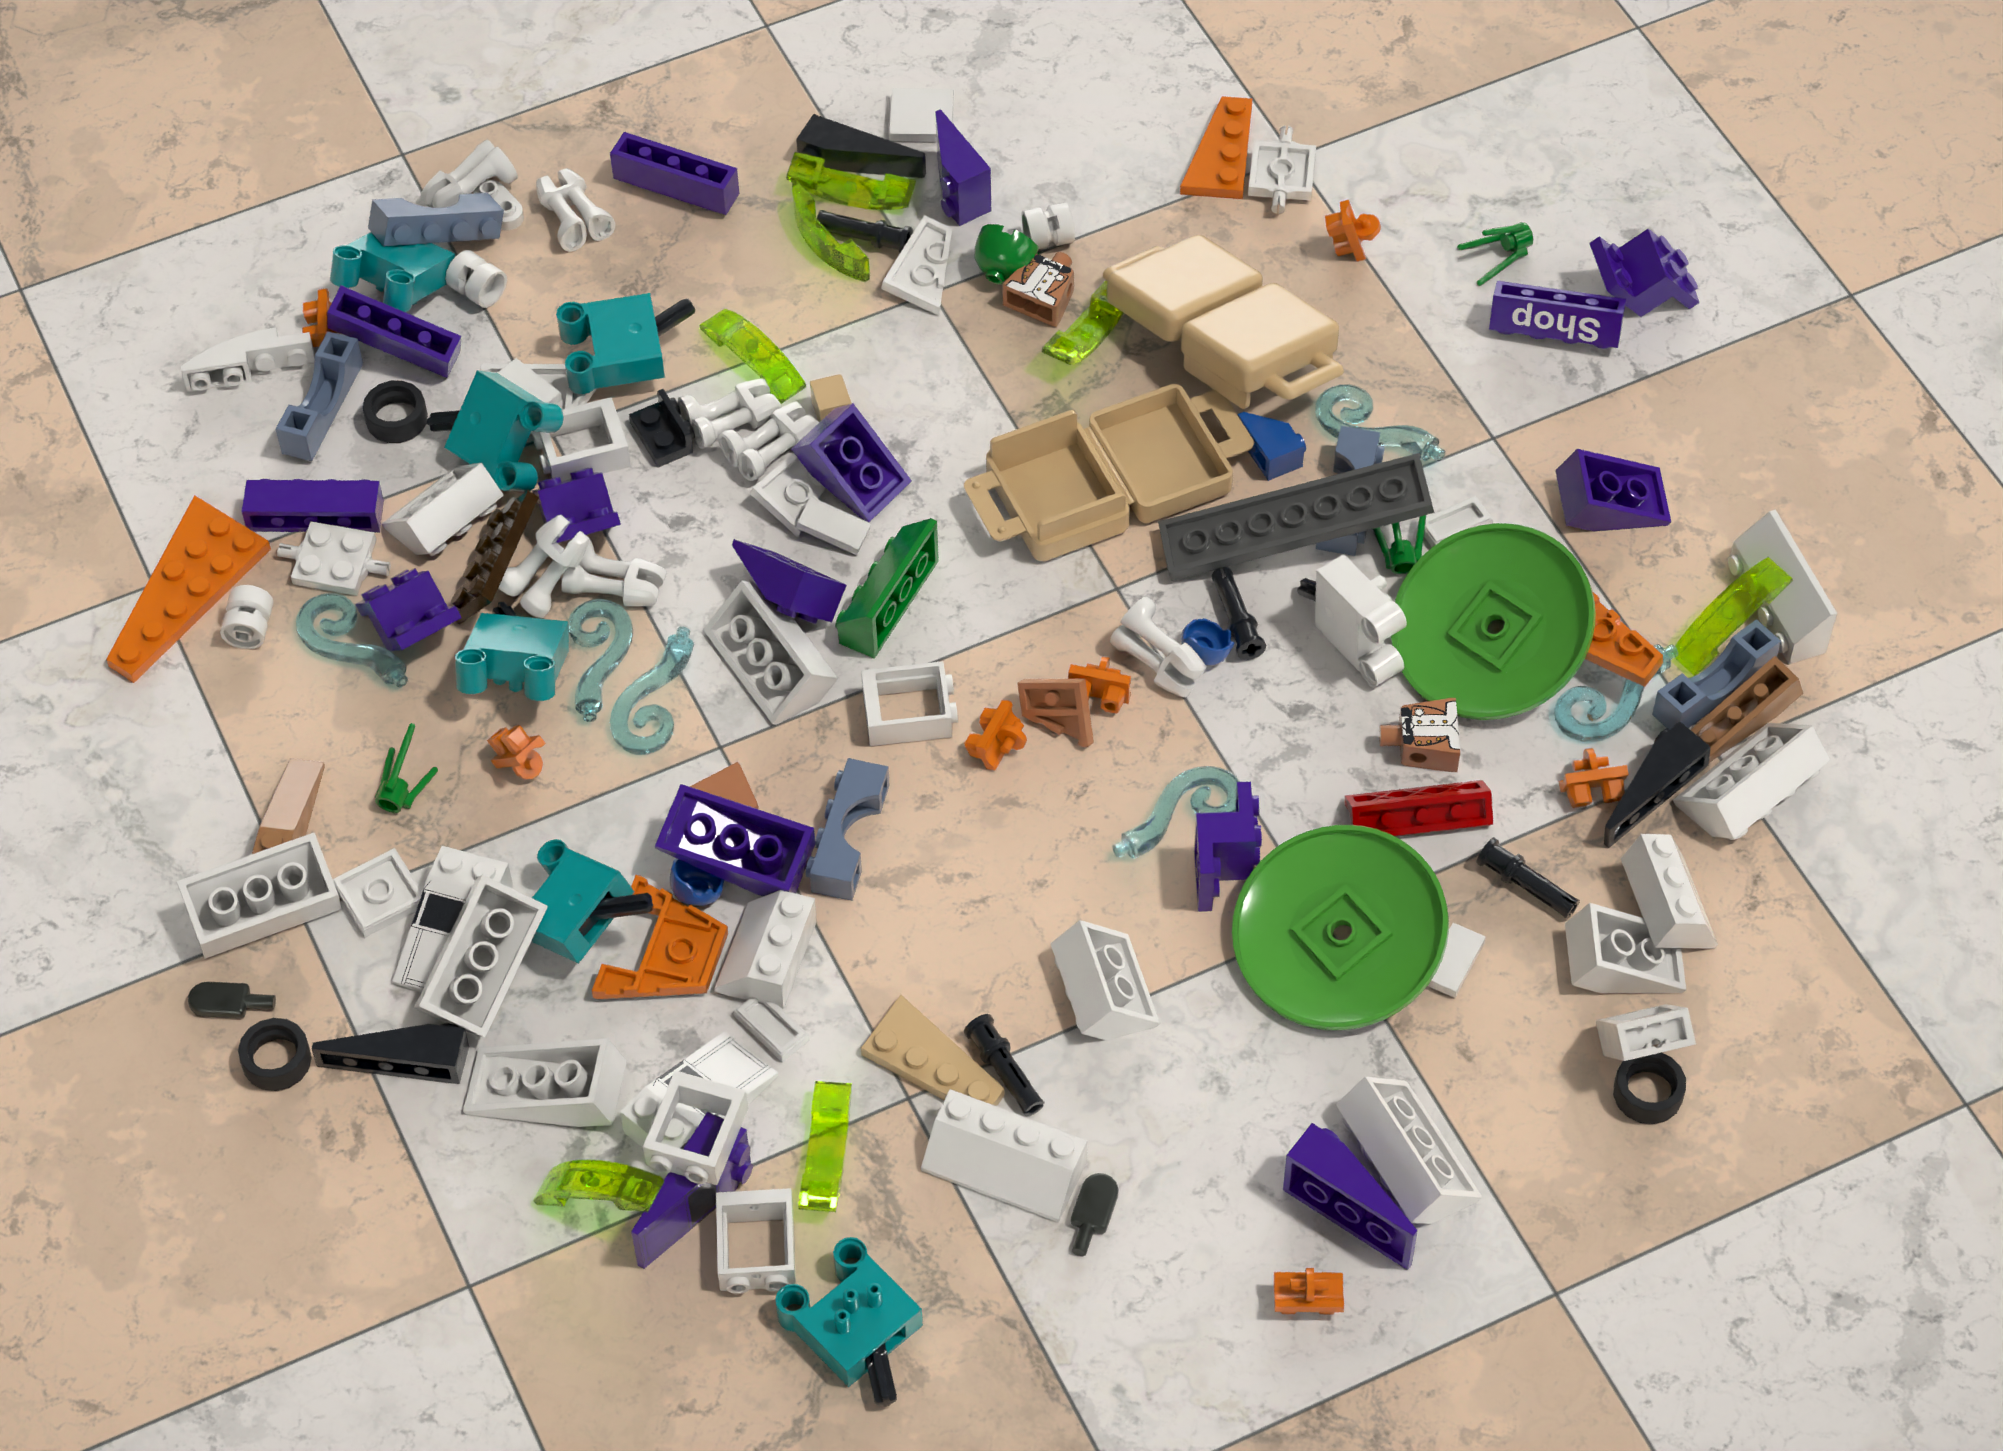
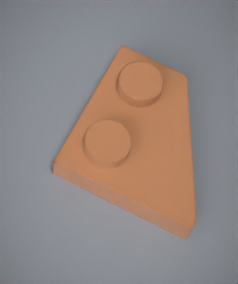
M1023 679L1017 683L1023 717L1035 723H1042L1047 729L1059 735L1064 732L1078 739V744L1083 747H1088L1094 743L1085 679Z

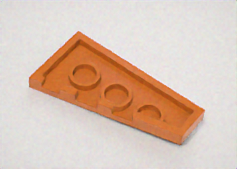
M1221 97L1182 181L1180 195L1243 199L1252 98Z

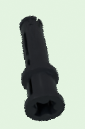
M820 210L816 222L820 223L816 224L817 230L869 241L875 248L880 249L884 246L897 249L899 253H901L913 234V229L910 226L900 228L888 225L885 220L873 223L826 212L825 210Z
M1223 567L1226 576L1223 578L1221 570L1218 568L1212 573L1211 578L1215 583L1229 618L1227 629L1231 631V637L1235 638L1237 643V655L1243 660L1257 658L1266 650V643L1258 635L1256 618L1247 612L1232 570L1229 567Z
M1495 837L1487 842L1476 860L1478 865H1486L1501 875L1503 882L1510 884L1514 882L1556 910L1566 919L1571 917L1570 913L1573 914L1580 903L1579 899L1568 894L1559 886L1525 864L1526 860H1524L1522 855H1514L1500 846L1499 840Z
M990 1014L976 1017L965 1027V1036L974 1041L980 1050L981 1060L993 1066L1006 1088L1018 1103L1022 1113L1025 1116L1034 1115L1043 1108L1045 1102L1040 1098L1012 1057L1010 1042L1007 1038L1000 1036L993 1025L994 1019Z

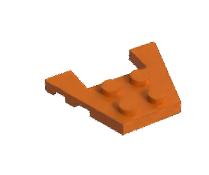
M635 875L631 885L635 892L632 895L649 893L652 896L654 906L653 910L648 913L659 917L639 970L632 971L601 964L592 988L593 998L611 999L707 993L728 936V926L692 905H684L674 899L673 894L663 888L659 890L648 884V880L644 877Z

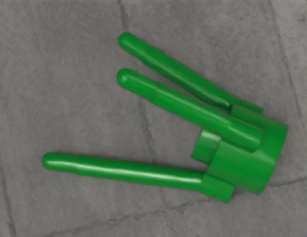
M1520 222L1511 226L1483 230L1482 235L1488 237L1461 243L1457 248L1464 250L1500 241L1505 251L1514 252L1477 281V285L1481 286L1518 258L1528 255L1527 248L1533 245L1534 239L1528 224Z
M1426 515L1419 517L1415 547L1411 545L1410 541L1402 540L1399 522L1392 524L1395 541L1391 544L1390 549L1380 527L1373 529L1385 558L1386 569H1391V572L1394 574H1408L1422 557Z
M410 723L393 769L395 748H389L385 760L380 786L375 795V803L388 812L399 813L403 806L410 809L414 799L438 772L437 767H432L410 793L407 789L408 783L398 777L416 727L414 723Z

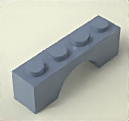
M488 193L459 194L458 203L445 208L423 207L410 203L403 198L372 199L368 229L383 246L499 239L504 210Z
M332 332L326 333L315 354L313 378L305 399L298 407L288 404L275 429L282 454L313 461L363 365L357 338Z
M1341 426L1335 450L1333 472L1340 474L1382 463L1385 447L1379 446L1380 432ZM1367 530L1317 543L1316 549L1355 556L1358 543H1365Z
M1756 619L1735 634L1721 655L1703 672L1691 678H1687L1682 673L1658 690L1652 715L1666 728L1671 729L1678 722H1682L1686 727L1690 728L1714 710L1774 656L1777 657L1781 640Z
M848 758L844 771L839 770L837 772L834 790L837 792L835 798L829 799L825 810L827 822L825 828H819L815 841V848H818L815 857H809L806 867V877L810 878L812 893L853 901L862 873L861 853L851 847L844 836L850 826L859 819L881 814L890 786L888 766Z

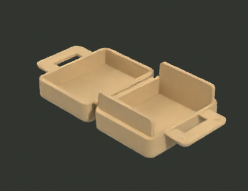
M1193 235L1165 249L1161 246H1154L1106 268L1103 272V278L1108 281L1107 301L1163 340L1177 341L1181 338V351L1184 353V369L1242 409L1250 406L1251 392L1264 386L1283 399H1294L1344 373L1343 366L1333 359V352L1337 350L1339 325L1335 320L1277 283H1269L1262 286L1263 276L1258 270L1203 235ZM1309 364L1318 368L1291 382H1287L1282 378Z
M1170 384L1093 412L1089 419V427L1085 429L1077 422L1075 411L1069 410L992 438L990 440V450L986 454V473L967 479L964 483V489L994 540L1004 541L1021 535L1036 560L1048 561L1125 532L1129 527L1130 509L1128 505H1130L1138 520L1144 523H1151L1227 495L1231 491L1233 483V469L1227 459L1248 452L1252 449L1254 441L1229 400L1213 390L1190 399L1182 386ZM1212 410L1230 439L1217 443L1200 414ZM995 488L1012 519L1004 520L989 494V490Z

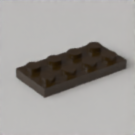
M529 490L518 498L512 497L503 509L499 510L497 508L487 521L489 530L475 547V551L478 554L463 573V577L466 579L463 587L456 591L451 600V604L456 606L462 617L455 621L459 625L492 603L539 499L538 496Z

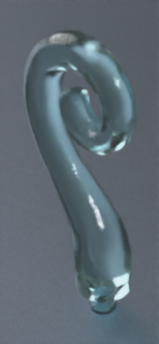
M1350 384L1332 386L1324 390L1316 401L1315 414L1318 422L1327 433L1337 439L1341 426L1380 432L1379 446L1399 447L1412 454L1419 453L1420 458L1424 461L1433 458L1439 462L1445 456V450L1439 447V439L1415 426L1358 427L1347 424L1364 422L1371 416L1373 411V399L1366 390ZM1342 400H1352L1358 403L1359 407L1356 409L1343 407L1340 411V417L1345 421L1343 422L1334 415L1332 408Z
M326 593L310 598L300 607L296 616V630L300 640L308 649L328 659L366 666L372 669L386 684H395L397 687H403L407 684L408 677L405 675L406 665L392 651L378 645L333 641L321 636L315 630L313 624L319 614L327 610H338L343 613L342 617L336 621L322 618L319 622L320 629L330 636H340L348 633L355 626L358 619L357 610L350 599L340 594Z
M593 599L578 605L571 612L568 619L571 639L574 643L589 648L606 642L610 635V627L607 622L601 621L596 626V630L587 632L582 629V625L586 620L593 617H605L615 626L613 642L586 669L576 687L575 709L578 713L583 714V720L586 722H592L597 719L596 713L600 712L603 707V684L622 662L633 639V624L628 613L621 605L607 599Z
M678 627L676 634L668 637L660 661L630 684L618 697L613 706L610 716L612 736L623 750L631 754L648 755L657 752L665 747L673 736V717L666 708L660 705H645L639 708L633 718L635 727L640 729L650 720L658 721L660 727L651 736L641 737L634 735L628 728V719L631 711L639 701L678 677L687 666L694 647V642L689 638L691 631L688 628Z
M1659 644L1654 645L1663 654V664L1652 678L1671 667L1670 660L1678 656V651L1673 644L1665 648ZM1625 678L1622 695L1614 713L1608 718L1592 724L1582 723L1575 719L1571 713V708L1577 702H1587L1591 705L1587 712V719L1591 722L1597 721L1607 710L1604 696L1595 688L1588 686L1570 688L1556 702L1554 709L1555 721L1562 733L1571 739L1581 742L1606 740L1619 733L1632 719L1640 704L1645 687Z
M1200 766L1180 773L1165 787L1149 819L1122 833V841L1112 846L1116 857L1119 858L1128 854L1132 859H1135L1155 848L1163 839L1180 798L1197 786L1215 785L1220 787L1226 793L1227 799L1222 805H1209L1206 801L1211 796V789L1208 786H1202L1191 795V807L1195 814L1235 812L1237 782H1240L1239 779L1230 771L1215 766Z

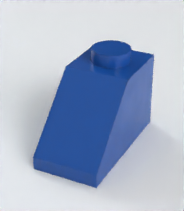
M1247 412L1238 414L1254 441L1252 449L1248 452L1268 481L1303 467L1306 444L1303 437L1299 433L1296 434L1289 423Z

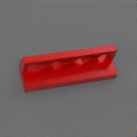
M1483 780L1345 795V806L1350 812L1351 825L1377 829L1393 836L1493 825L1492 793Z

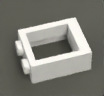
M612 397L562 409L563 424L555 433L532 431L536 450L542 449L544 453L539 455L544 475L550 473L551 478L560 477L561 482L570 480L571 472L585 468H593L594 473L602 472L604 474L631 467L628 444ZM599 425L604 426L609 441L608 445L560 457L556 456L551 437Z
M943 661L861 670L870 746L952 737V723H958L956 702L949 703L948 695H954L952 674L945 675ZM937 689L940 715L882 721L878 695Z
M1664 1004L1596 1020L1603 1056L1626 1061L1696 1045L1689 1010L1686 1007Z
M675 1070L643 1145L646 1165L659 1173L668 1174L672 1172L683 1175L694 1183L704 1184L707 1182L718 1185L748 1111L746 1090ZM678 1103L725 1116L709 1157L661 1143Z
M791 1188L716 1193L717 1264L720 1291L741 1294L751 1289H767L776 1292L788 1284H796L794 1209ZM784 1220L785 1265L729 1268L728 1223Z

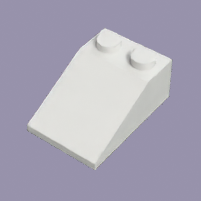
M1589 903L1565 922L1571 983L1573 986L1598 993H1683L1686 991L1681 948H1654L1643 918Z

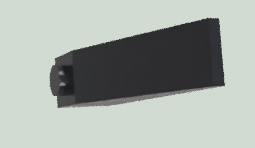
M816 114L811 116L796 139L798 160L824 170L924 178L926 175V157L924 152Z
M1678 722L1671 729H1664L1656 737L1652 748L1605 825L1604 845L1608 848L1709 766L1711 747L1682 722Z
M444 1023L441 1025L425 1024L313 1042L311 1049L317 1067L460 1084L469 1050V1043L465 1028Z

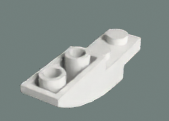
M274 327L240 335L219 343L181 366V373L187 392L251 383V372L315 363V353L310 332L278 337L277 329Z

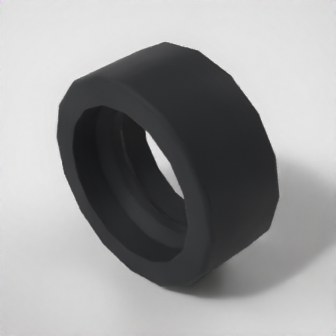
M399 380L387 381L371 389L364 398L363 413L369 433L377 440L386 443L406 442L419 435L427 424L428 413L425 399L421 390L414 384ZM392 403H406L414 407L413 412L409 416L398 421H385L376 416L380 409Z
M270 1018L254 1024L242 1036L238 1048L244 1075L251 1084L262 1090L279 1091L292 1087L306 1075L312 1059L306 1034L298 1024L283 1018ZM277 1039L288 1040L296 1046V1055L283 1067L262 1069L254 1063L253 1056L256 1051L269 1041Z
M1662 1052L1622 1061L1616 1073L1613 1096L1618 1108L1628 1118L1645 1124L1665 1122L1677 1114L1682 1105L1686 1091V1077L1682 1067L1672 1057ZM1637 1073H1655L1663 1077L1670 1084L1671 1094L1664 1101L1656 1103L1645 1102L1637 1098L1629 1090L1628 1081L1632 1075Z

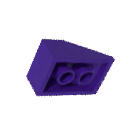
M939 109L935 111L937 161L942 194L941 207L947 217H952L961 226L992 211L991 168L945 113Z
M854 403L834 408L791 449L813 478L866 522H870L912 482Z
M1576 449L1555 470L1566 526L1595 532L1668 526L1672 522L1660 467Z
M736 539L733 540L732 547L765 599L778 604L776 611L793 618L796 617L798 612L799 618L817 624L818 619L832 623L847 586L846 584L777 552Z

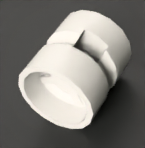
M1067 202L1048 205L1046 211H1043L1041 208L1022 211L1023 233L1031 238L1038 245L1039 249L1048 248L1050 242H1053L1056 246L1074 243V224ZM1050 221L1052 222L1053 231L1051 232L1048 222Z
M465 250L460 252L450 263L446 272V283L462 295H466L471 301L482 308H488L495 304L502 296L506 288L507 276L491 263H486L483 258L471 250Z
M240 585L231 589L226 606L227 612L224 615L220 630L221 638L226 643L241 649L260 647L265 639L268 627L267 622L274 603L272 596L262 588L252 585Z

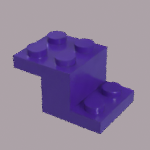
M1646 229L1619 248L1614 243L1609 244L1600 236L1589 243L1607 292L1614 297L1626 299L1625 306L1638 316H1644L1671 297H1674L1688 309L1700 303L1695 291L1698 289V285L1687 271L1686 266L1689 265L1685 254L1680 249H1673L1664 236L1658 237L1650 229Z
M593 468L571 472V479L561 482L560 477L538 482L539 488L532 490V493L539 497L537 503L539 504L544 524L558 515H562L570 522L563 535L556 541L557 543L573 539L580 531L587 535L621 525L618 512L613 511L603 473H594Z
M416 568L410 571L405 570L390 578L393 584L388 587L386 584L378 585L361 594L363 600L355 604L361 616H369L387 651L403 650L462 618L456 606H447L430 572H418Z
M1251 781L1237 782L1235 812L1196 813L1194 860L1198 912L1212 911L1213 897L1220 896L1219 881L1247 880L1254 866H1257L1260 862L1262 832L1261 825H1258L1257 817H1259V796L1252 795Z

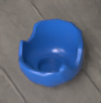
M1206 618L1192 620L1184 627L1181 634V645L1187 643L1206 666H1214L1223 662L1235 643L1231 641L1230 630H1222L1217 623Z
M677 858L673 860L670 872V886L678 900L692 906H704L715 902L721 896L724 879Z

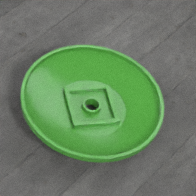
M1493 523L1479 525L1457 532L1440 541L1428 550L1411 568L1395 599V603L1402 609L1406 617L1407 625L1404 629L1392 635L1391 640L1392 646L1397 649L1403 659V675L1425 700L1434 701L1456 698L1457 716L1477 720L1508 718L1530 711L1545 703L1563 689L1574 677L1589 651L1594 634L1596 612L1593 591L1580 563L1564 545L1553 537L1534 528L1518 524ZM1493 620H1503L1505 625L1502 631L1496 634H1491L1487 631L1488 625Z
M1333 825L1309 830L1294 836L1273 849L1259 862L1245 881L1235 905L1232 922V938L1236 960L1245 980L1257 997L1277 1014L1303 1026L1324 1030H1349L1373 1025L1393 1016L1411 1004L1424 991L1436 974L1443 960L1449 934V916L1444 892L1437 876L1425 859L1411 846L1391 834L1356 825ZM1345 925L1352 929L1351 935L1345 940H1337L1333 937L1334 930L1339 926Z

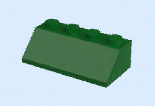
M930 518L902 526L897 535L888 540L883 556L879 562L875 561L872 564L867 580L863 586L859 585L856 588L851 604L847 610L843 609L837 617L835 627L838 629L839 644L871 658H876L939 562L937 520Z

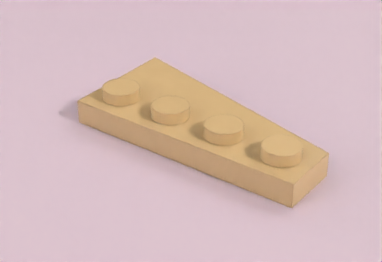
M902 995L898 997L861 1047L862 1056L942 1100H945L950 1089L997 1106L1005 1096L1004 1087Z

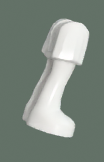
M485 140L477 145L474 151L454 171L447 174L440 170L422 190L421 198L433 208L450 207L458 203L459 194H471L481 183L491 177L497 176L501 181L510 184L518 178V174L499 147H494L489 140Z
M568 168L558 171V179L561 185L559 188L555 187L548 175L537 179L536 189L540 203L548 210L554 211L560 219L561 225L557 237L559 244L565 251H576L583 246L587 237L586 228L591 237L597 241L604 240L612 235L615 230L614 219L608 212L595 206L584 194L587 188L585 180L577 173ZM571 205H575L577 207V209L579 210L584 219V222L571 209Z
M762 378L738 384L735 386V391L709 404L700 405L692 395H684L678 398L681 417L683 421L689 420L695 433L694 441L701 449L711 446L718 439L719 434L725 430H733L746 423H750L754 429L760 427L770 420L772 412L781 408L780 402L775 395L770 394V388L765 379ZM739 409L738 411H736V412H734V413H732V414H730V415H727V416H725V417H722V418H720V419L715 420L716 418H718V417H720V416H722V415H724V414H726V413H729V412H731V411H734V410Z
M793 402L772 412L770 420L748 436L742 438L739 433L732 429L725 430L718 436L719 445L729 463L735 468L739 466L743 477L754 481L764 474L767 466L786 450L793 448L819 422L811 415L805 416V409L798 402ZM778 436V439H776L774 442H772L765 448L756 451L765 443Z
M562 515L556 516L536 532L537 543L530 554L517 567H508L499 585V589L507 595H520L529 585L532 577L545 559L550 556L553 561L536 583L522 596L520 601L522 607L529 614L537 618H544L551 608V592L568 567H578L589 543V537L581 531L568 542L565 549L556 542L570 524Z
M589 539L587 549L578 567H568L563 573L562 592L570 594L583 592L614 594L623 597L624 606L655 605L659 595L657 587L663 585L667 571L661 566L639 558H634L630 562L598 556L595 554L591 539ZM592 574L623 578L624 580L608 579L604 577L595 576Z
M1143 597L1123 616L1120 621L1122 625L1113 632L1110 643L1117 650L1126 651L1151 667L1157 673L1154 679L1155 684L1177 696L1187 697L1194 688L1195 682L1193 679H1197L1203 674L1206 665L1187 643L1179 644L1154 624L1152 617L1155 614L1156 605L1149 597ZM1140 636L1161 651L1166 658L1164 659L1151 649Z

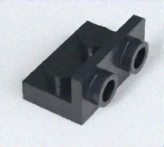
M664 389L657 391V403L629 414L630 424L657 468L692 454V439L695 438L689 420L683 421L681 417V410L674 397L669 398Z

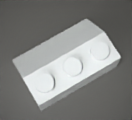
M482 463L456 466L384 521L382 526L414 554H430V556H434L446 548L447 543L445 541L451 536L455 535L457 537L468 531L472 527L471 521L478 515L483 517L491 513L497 507L495 502L504 495Z
M1640 834L1621 857V861L1654 948L1715 949L1718 943L1685 859L1673 837L1665 834Z
M779 890L748 902L714 988L715 992L744 1000L756 998L758 1003L765 1004L764 1001H769L784 1009L816 925L815 898Z
M1079 920L1050 943L1055 956V964L1060 970L1066 987L1065 993L1071 1002L1076 1016V1024L1081 1034L1109 1040L1152 1029L1160 1024L1128 934Z

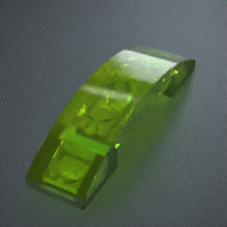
M794 152L786 177L794 185L823 199L846 206L871 210L908 208L916 186V180L887 173L884 180L881 181L825 168V159Z
M798 181L792 183L795 221L807 245L821 260L842 274L863 282L870 280L869 258L852 239L840 244L816 219L815 199Z
M1107 280L1091 295L1090 306L1065 332L1058 330L1042 347V353L1068 365H1074L1087 358L1101 345L1124 314L1107 301Z
M724 308L699 325L700 330L719 347L726 345L760 379H765L770 388V394L775 395L780 404L806 388V382L784 353L759 328L743 316Z
M1769 557L1758 562L1732 582L1704 609L1670 652L1671 656L1693 676L1698 675L1719 654L1718 648L1764 602L1770 604L1793 581V578Z
M815 1081L805 1172L802 1174L798 1203L799 1210L836 1212L847 1148L852 1083Z
M573 1160L558 1164L549 1171L533 1201L536 1205L564 1207L569 1198L612 1201L619 1210L648 1212L664 1180L659 1175L616 1162Z

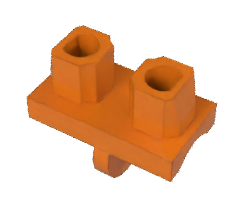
M1341 201V212L1325 216L1326 229L1329 237L1332 236L1337 257L1354 253L1357 262L1365 260L1366 255L1361 243L1363 240L1371 241L1379 234L1381 230L1379 219L1371 214H1361L1356 219L1350 201Z
M327 288L318 290V300L303 303V314L307 324L317 322V325L302 328V333L310 332L313 347L321 345L327 332L338 333L327 327V312L332 304L329 301V291Z
M1102 656L1099 666L1088 663L1086 667L1071 664L1068 679H1085L1088 701L1090 696L1101 698V709L1115 714L1119 712L1123 703L1129 704L1131 676L1121 674V670L1109 668L1110 658Z
M1002 700L997 709L984 708L979 721L984 731L983 734H969L965 741V747L969 755L982 759L988 770L995 771L1005 753L1008 754L1011 749H1023L1027 742V737L1022 732L1024 725L1012 712L1013 704L1011 701Z
M517 725L510 730L507 727L501 728L487 740L497 753L490 760L496 768L512 767L515 774L522 779H533L542 771V758L538 752L533 750L534 748H541L546 744L540 735L529 737L523 728Z
M1589 748L1584 749L1582 760L1572 761L1574 771H1585L1564 774V780L1559 781L1560 792L1567 791L1572 808L1590 805L1593 802L1590 788L1601 787L1604 803L1619 802L1625 793L1624 780L1629 776L1627 765L1598 769L1599 767L1609 766L1608 757H1596L1594 749Z
M1306 1268L1305 1272H1274L1275 1312H1281L1282 1314L1319 1312V1314L1324 1315L1344 1312L1343 1273L1314 1272V1268Z

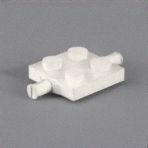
M1286 126L1280 128L1279 140L1271 142L1254 141L1248 196L1273 198L1271 210L1276 214L1278 204H1280L1279 214L1285 211L1286 199L1311 201L1316 145H1304L1292 141L1293 128L1288 126L1287 135H1285Z
M310 521L305 538L299 546L280 543L277 550L278 557L296 559L291 575L293 585L354 596L358 595L362 581L369 573L388 576L391 570L390 562L372 559V552L377 540L374 532Z

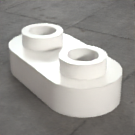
M486 180L474 190V194L488 193L502 207L504 215L501 230H513L522 224L524 220L522 205L503 184L496 180Z

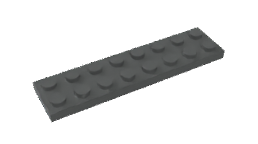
M1416 453L1158 521L1168 573L1171 581H1175L1218 568L1229 567L1432 514L1434 509L1420 454Z

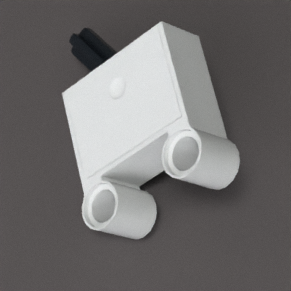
M1343 554L1317 569L1316 581L1308 578L1300 581L1301 586L1297 588L1298 594L1315 601V627L1361 673L1363 679L1370 686L1376 687L1404 670V662L1400 653L1391 644L1384 643L1385 639L1404 629L1407 621L1398 604L1392 601L1388 594H1383L1380 591L1387 585L1383 576L1379 575L1369 580Z

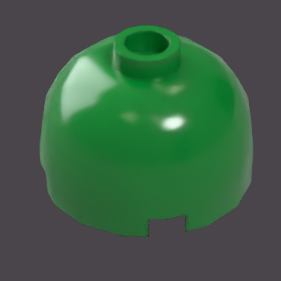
M987 224L982 226L976 240L974 258L980 270L986 274V279L995 284H1002L1017 269L1028 265L1034 256L1039 254L1037 253L1039 247L1031 238L1015 229L1011 235L1002 232L1003 225Z

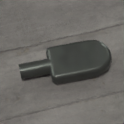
M201 982L190 990L188 1004L192 1012L199 1016L244 1018L247 1008L275 1009L276 996L250 994V987L246 983Z
M1092 1174L1082 1184L1071 1216V1224L1079 1228L1072 1248V1252L1075 1255L1086 1256L1093 1233L1104 1234L1107 1231L1119 1192L1117 1182L1107 1174Z

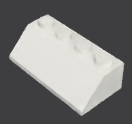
M1776 509L1769 511L1733 542L1731 554L1728 557V565L1731 573L1734 576L1737 575L1741 581L1745 597L1748 601H1752L1756 607L1760 623L1781 640L1778 653H1782L1788 664H1792L1826 653L1837 612Z
M741 580L704 628V632L770 722L777 725L818 704L837 681L838 677L794 618L776 611L778 604L765 599L756 583Z
M1767 723L1674 798L1673 801L1681 811L1712 837L1735 840L1744 836L1748 832V827L1757 820L1771 814L1772 808L1781 800L1793 796L1796 788L1803 782L1816 777L1820 773L1819 769L1827 764L1830 759L1813 725Z
M315 833L177 881L205 959L341 910L338 892Z
M483 874L477 877L414 1008L444 1023L457 1025L460 1028H465L467 1032L485 1038L548 906Z
M1365 1076L1336 1104L1343 1115V1123L1355 1134L1362 1145V1153L1368 1160L1373 1162L1380 1173L1381 1183L1392 1192L1399 1203L1398 1208L1411 1223L1433 1224L1477 1203L1483 1198L1407 1081Z
M950 1089L935 1118L921 1171L1059 1223L1087 1163V1140Z

